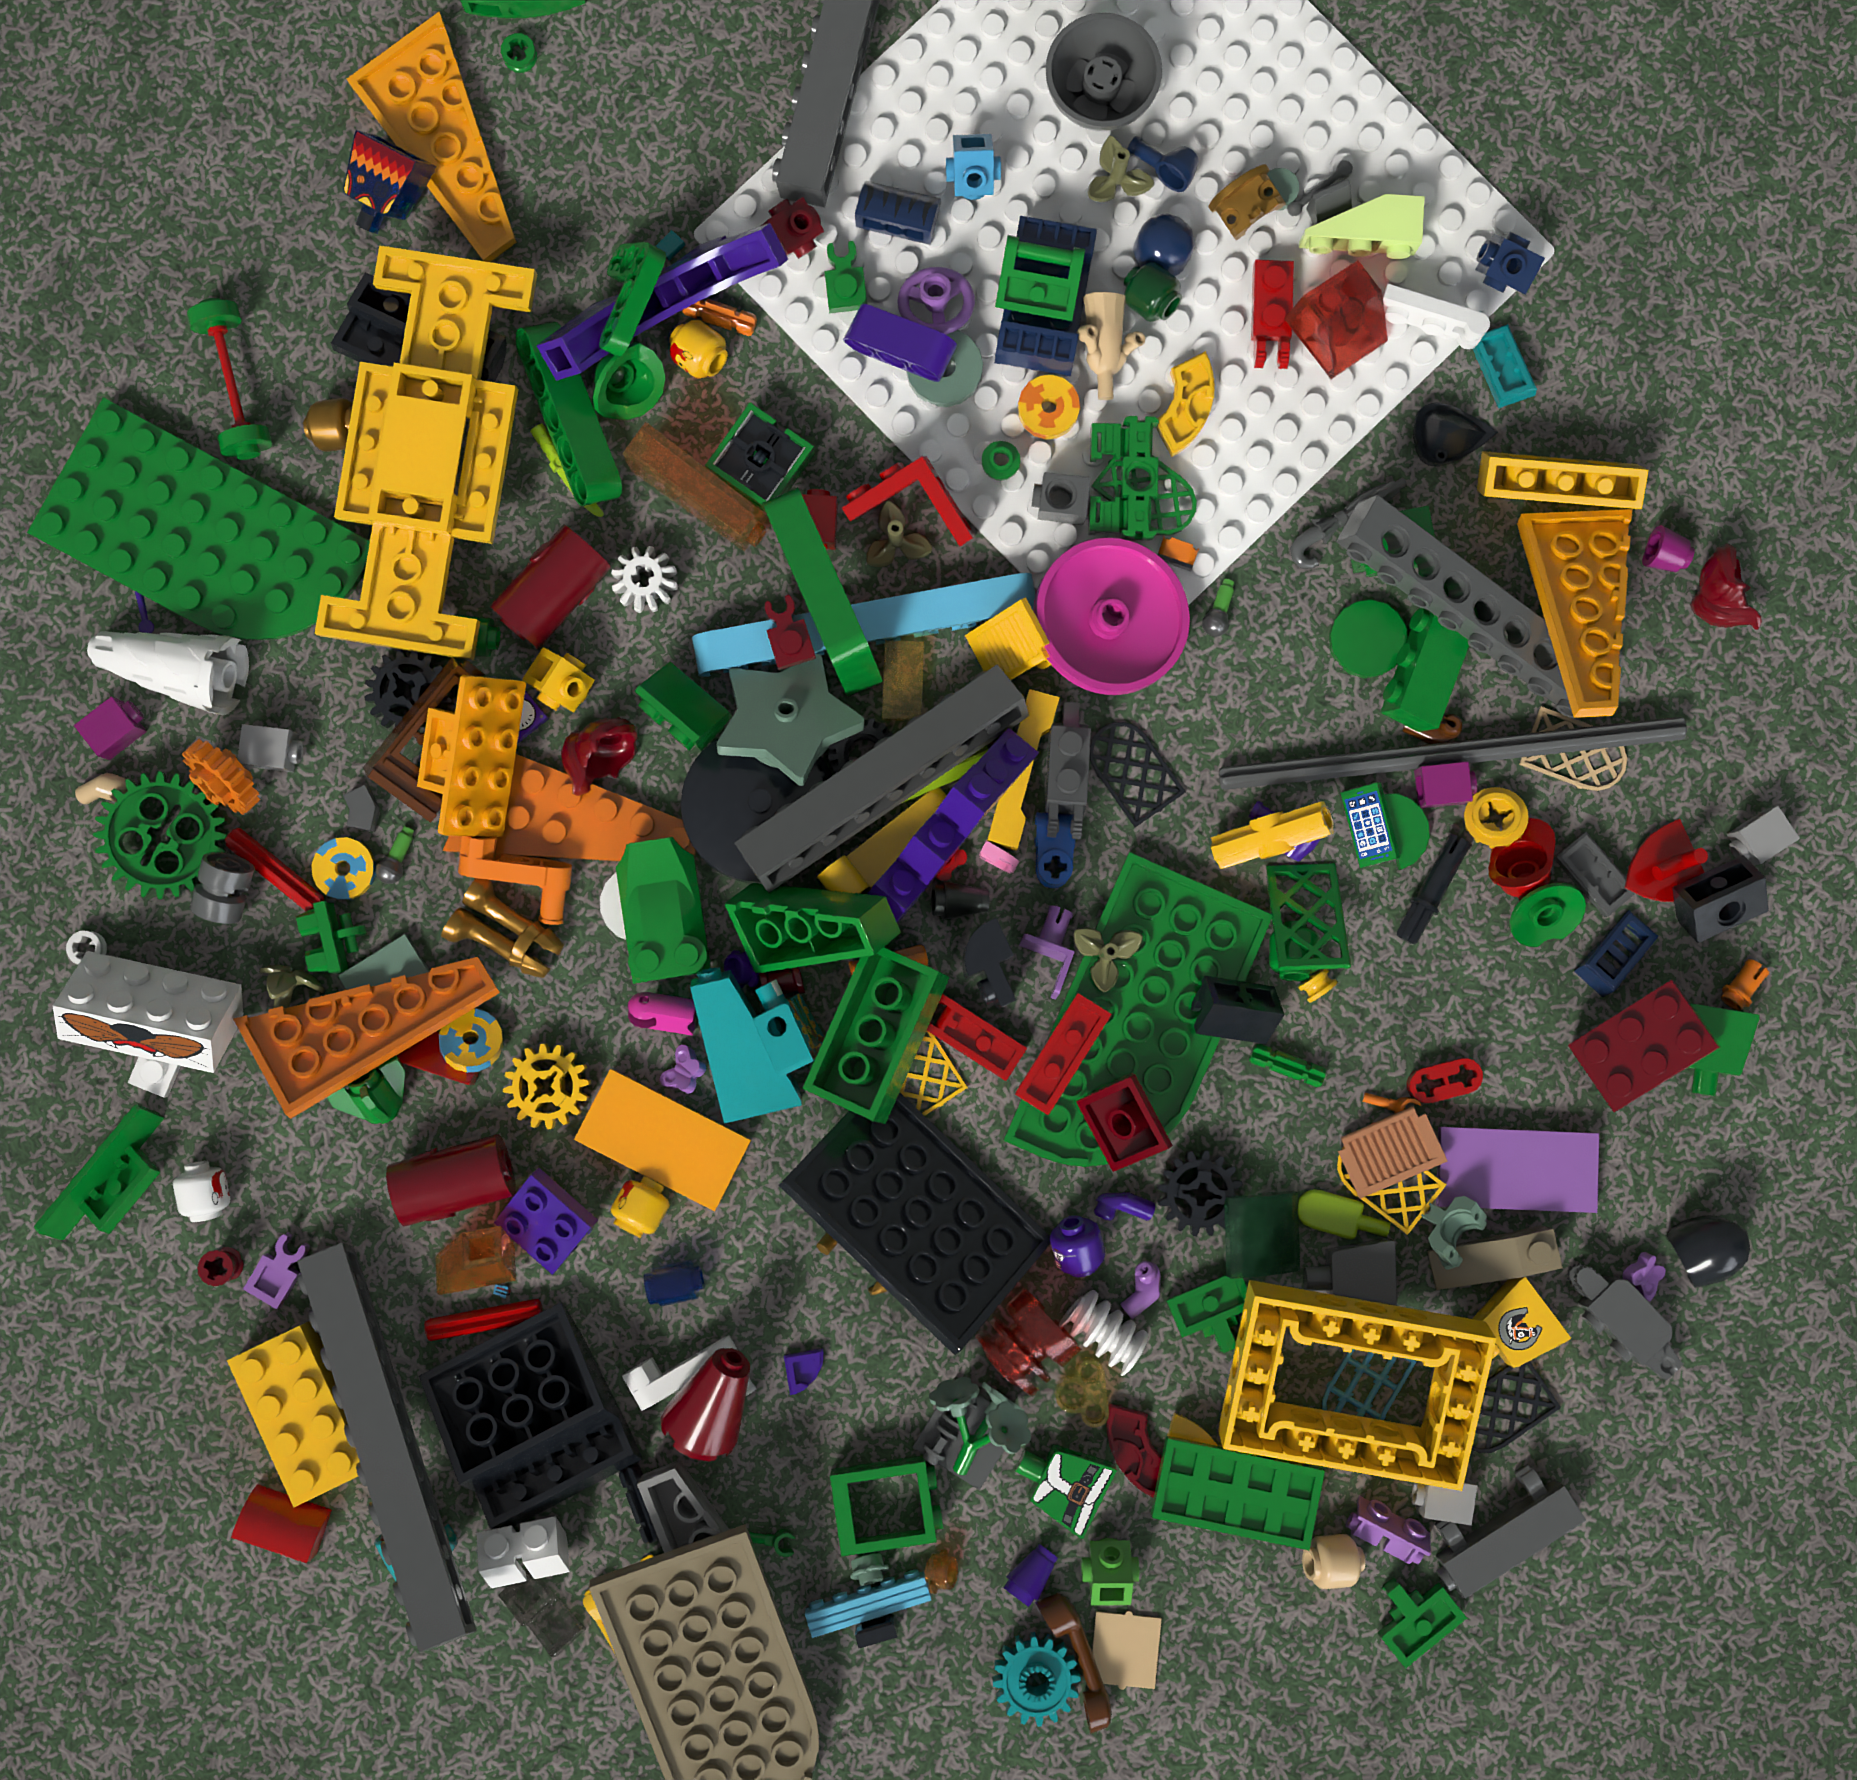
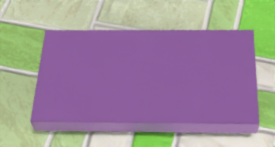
M1438 1126V1140L1448 1162L1437 1166V1178L1447 1185L1436 1198V1206L1449 1207L1455 1197L1466 1196L1477 1202L1480 1208L1597 1213L1599 1133Z

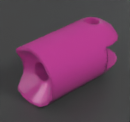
M640 992L630 998L628 1002V1018L634 1026L693 1036L695 1030L694 1017L696 1014L693 999L651 992Z

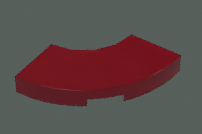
M1109 1402L1106 1414V1432L1112 1455L1127 1479L1139 1490L1154 1498L1162 1455L1151 1444L1147 1432L1148 1414Z

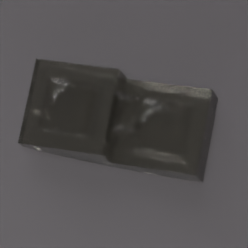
M525 1569L527 1581L508 1585L498 1596L520 1625L530 1628L551 1657H557L586 1628L541 1578L534 1579L528 1569Z

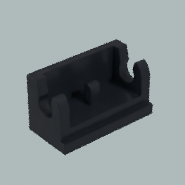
M1211 976L1203 977L1202 985L1191 1005V1011L1199 1012L1201 1010L1194 1024L1196 1034L1267 1044L1285 1015L1275 986Z

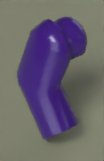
M1129 1192L1103 1193L1096 1199L1098 1204L1094 1209L1096 1216L1108 1221L1114 1219L1116 1209L1149 1221L1155 1212V1203Z

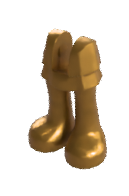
M475 878L466 891L462 903L519 935L518 939L514 942L463 907H459L451 915L443 928L441 937L454 943L465 938L472 939L501 955L509 961L510 966L521 968V973L544 978L551 968L543 964L535 956L532 957L527 954V949L532 941H534L543 949L560 955L564 944L550 928L544 929L538 921L533 922L498 899L494 894L493 882L491 880Z

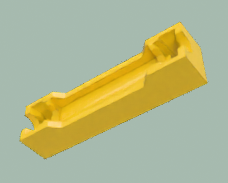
M1029 689L1026 705L1030 716L1020 722L1017 735L1037 751L1040 737L1050 732L1060 697ZM1034 760L998 801L987 839L988 842L999 847L1017 851L1026 821L1021 806Z

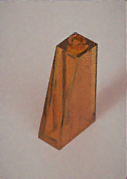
M646 422L622 453L631 472L745 552L750 544L756 547L768 529L764 526L767 521L765 513Z

